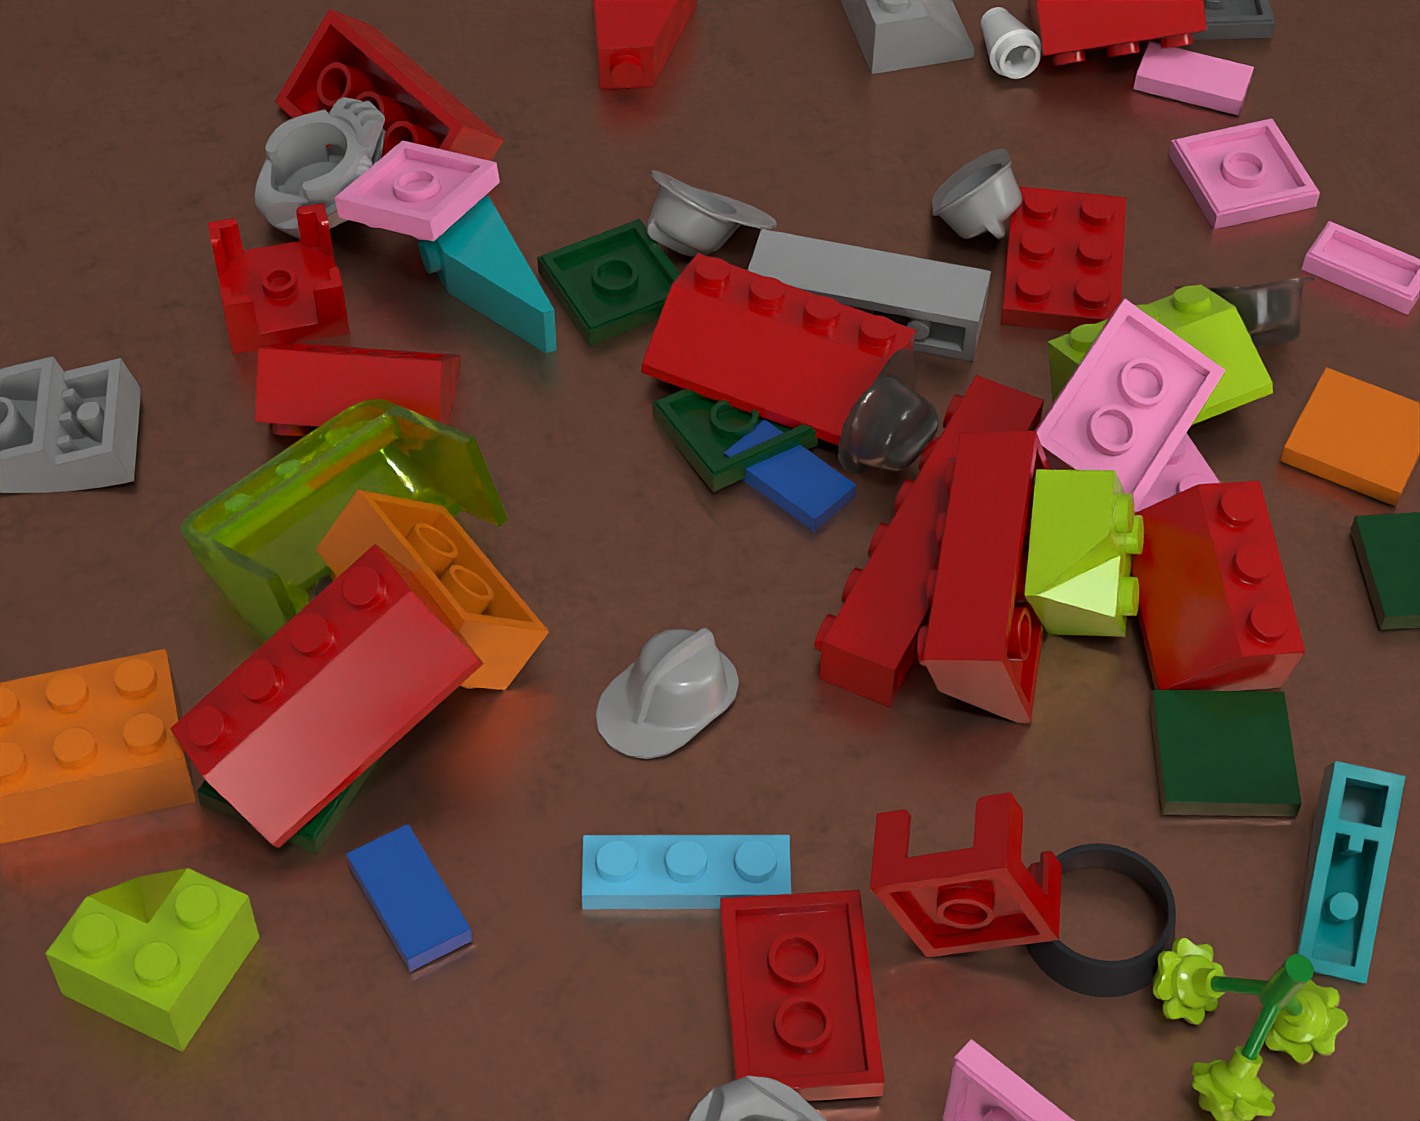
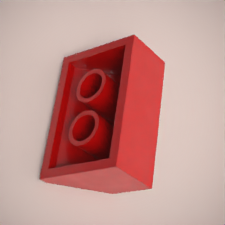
M1028 0L1033 31L1039 37L1041 43L1040 58L1053 56L1054 66L1086 61L1085 51L1106 48L1107 58L1140 53V42L1159 39L1161 49L1194 44L1193 34L1207 30L1203 0Z
M290 342L258 348L255 422L273 423V433L279 435L308 436L310 435V426L334 428L333 438L370 440L372 430L394 432L395 443L431 444V435H440L448 431L460 371L461 355Z
M1260 481L1197 484L1136 512L1135 515H1142L1144 542L1142 553L1132 554L1130 577L1138 578L1139 606L1137 615L1155 690L1242 691L1281 688L1306 652Z

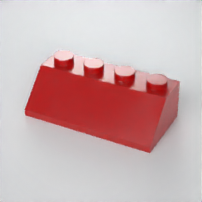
M331 9L328 10L275 100L292 118L321 110H326L329 113L337 100L342 97L363 102L370 101L385 117L383 125L385 138L382 157L403 140L492 161L504 141L503 138L373 25Z
M697 253L671 286L644 356L641 373L681 388L695 391V393L717 401H728L730 406L751 413V409L757 410L760 417L792 429L800 426V424L813 427V430L816 431L815 437L861 454L906 387L916 330L895 323L884 316L873 315L841 304L830 297L819 296L782 283L776 278L762 276L728 264L722 259Z
M1036 431L960 432L956 457L949 458L946 464L945 481L947 492L950 496L947 512H941L937 519L936 538L940 557L938 568H932L928 574L927 598L931 612L928 626H922L918 633V660L921 666L927 667L939 692L1016 723L1031 724L1044 626L1025 597V584L1036 469H1051Z
M374 544L175 723L170 730L202 777L272 845L280 848L484 663L414 573L378 545Z

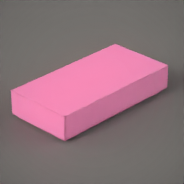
M1149 41L1137 71L1133 89L1239 116L1251 83L1254 67L1179 48L1161 49V44Z
M1328 221L1305 255L1302 270L1404 314H1409L1420 297V259L1331 221Z

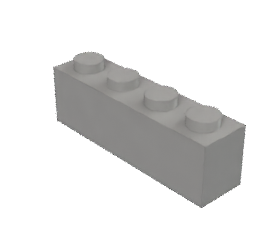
M761 229L748 271L776 278L782 283L819 296L830 297L841 304L873 315L884 316L895 323L915 329L913 351L971 362L974 360L986 311L991 271Z

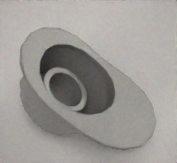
M1002 148L987 152L952 174L934 193L932 198V214L934 216L939 215L964 239H971L988 231L998 239L1002 238L1005 234L1003 221L1022 202V194L1010 166L1011 159L1008 151Z
M656 170L650 172L651 176L660 186L646 225V232L651 239L678 253L696 256L697 253L707 255L721 248L741 224L765 229H772L777 226L774 218L751 205L720 194L691 187Z
M682 628L660 632L652 636L643 645L636 661L618 675L600 695L595 713L598 731L610 748L626 757L651 759L666 756L689 742L733 703L739 686L736 668L725 654L717 649L714 635L707 628H702L698 632Z

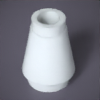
M996 7L988 10L980 21V27L992 68L998 74L1013 79L1029 75L1036 69L1040 61L1041 43L1039 37L1006 9Z

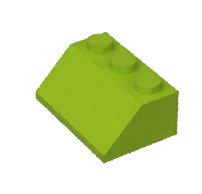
M1201 284L1179 288L1173 295L1146 305H1135L1226 370L1191 425L1273 393V382L1236 307ZM1108 319L1096 324L1080 325L1074 328L1071 333L1047 342L1052 403Z

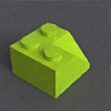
M1036 469L1025 597L1048 634L1125 637L1127 616L1137 615L1139 583L1137 577H1130L1132 554H1141L1143 550L1144 523L1142 515H1135L1133 494L1125 493L1115 470Z
M183 868L139 876L88 895L45 954L62 995L183 1052L260 937L248 895L194 870Z

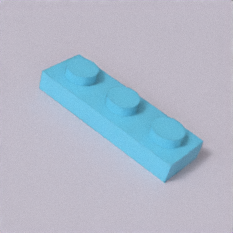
M583 835L582 909H720V898L791 894L789 835Z

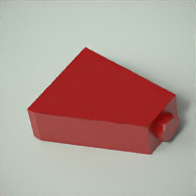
M591 0L599 89L654 87L697 6V0Z

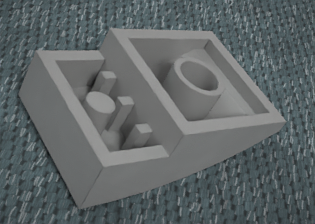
M51 356L0 369V493L69 492L102 488L134 481L141 387L121 358L63 371L56 359Z

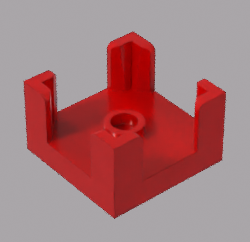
M324 203L301 206L296 209L301 241L243 250L236 219L230 218L207 222L233 355L257 351L260 347L284 342L303 343L350 334L343 284L339 267H336Z
M1011 792L983 796L977 800L973 847L908 857L911 827L910 813L905 809L877 813L870 889L926 957L1059 940L1062 865L1050 850L1041 852L1040 862L1031 863L1028 870L1021 861L1023 811Z

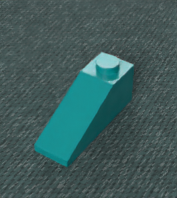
M488 194L435 241L418 240L419 253L426 271L429 274L437 272L450 295L542 352L549 353L557 350L555 310Z
M1334 761L1324 768L1311 835L1296 954L1309 959L1315 973L1364 984L1367 983L1406 777L1404 775Z

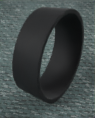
M1102 843L1085 844L1070 848L1057 855L1056 858L1062 865V874L1083 868H1099L1118 872L1135 880L1156 899L1164 913L1167 925L1160 939L1150 949L1133 958L1119 961L1097 960L1073 951L1060 940L1026 944L1035 963L1048 977L1063 987L1094 997L1123 996L1134 993L1151 984L1158 969L1159 954L1162 951H1172L1175 941V900L1163 874L1143 856L1117 845Z

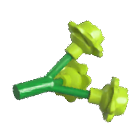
M1178 937L1173 943L1172 951H1162L1159 954L1158 969L1153 979V994L1157 999L1164 1001L1163 1013L1166 1018L1178 1019L1182 1017L1190 1024L1199 1025L1204 1019L1205 1011H1215L1218 1008L1219 997L1223 996L1225 992L1257 995L1263 1005L1245 1046L1236 1047L1230 1061L1215 1058L1210 1063H1193L1191 1073L1194 1078L1191 1085L1200 1092L1199 1106L1205 1111H1210L1217 1121H1248L1257 1115L1272 1116L1275 1111V1106L1271 1102L1274 1093L1262 1084L1257 1077V1072L1263 1062L1259 1052L1264 1042L1270 1050L1287 1052L1301 1064L1309 1062L1313 1057L1314 1051L1322 1056L1331 1055L1335 1051L1337 1034L1347 1026L1349 1021L1346 1013L1336 1008L1341 999L1339 992L1333 987L1317 986L1311 980L1314 974L1311 961L1300 954L1289 956L1269 980L1226 977L1222 966L1212 962L1214 952L1210 944L1201 943L1195 945L1188 938Z

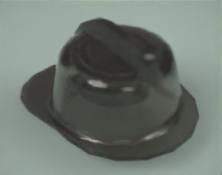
M1298 278L1250 287H1205L1236 307L1255 348L1293 342L1298 338L1302 317L1303 284L1314 282L1317 278ZM1174 286V289H1179L1185 286Z
M908 348L899 349L892 355L874 383L852 407L843 425L839 440L838 458L842 468L853 475L864 473L871 467L890 472L905 470L917 460L923 449L932 441L937 433L938 414L934 405L915 392L917 363L914 353Z

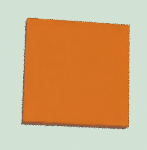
M1326 367L1284 445L1280 461L1396 507L1420 458V403Z

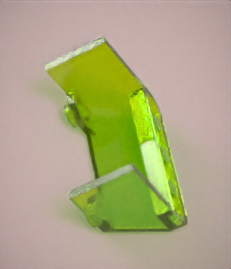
M370 399L348 407L193 511L182 522L180 532L193 557L256 636L267 641L311 602L304 590L332 571L315 549L357 490L442 505L453 518L464 511L498 527L506 523L508 517L475 436L387 400Z

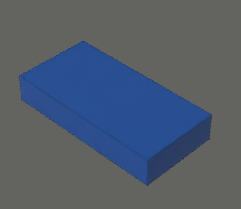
M763 420L753 432L742 437L725 451L724 455L729 458L784 432L767 420ZM798 445L746 468V478L742 479L814 532L849 503L856 494L855 483L802 445Z
M409 824L346 853L350 870L409 972L473 941L469 924Z

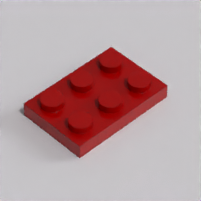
M1018 186L1022 194V202L1010 215L1000 325L1071 332L1080 325L1096 324L1109 319L1115 308L1121 303L1126 197Z
M860 890L720 898V922L735 1080L745 1076L774 1079L792 1088L806 1101L883 1096L885 1080Z

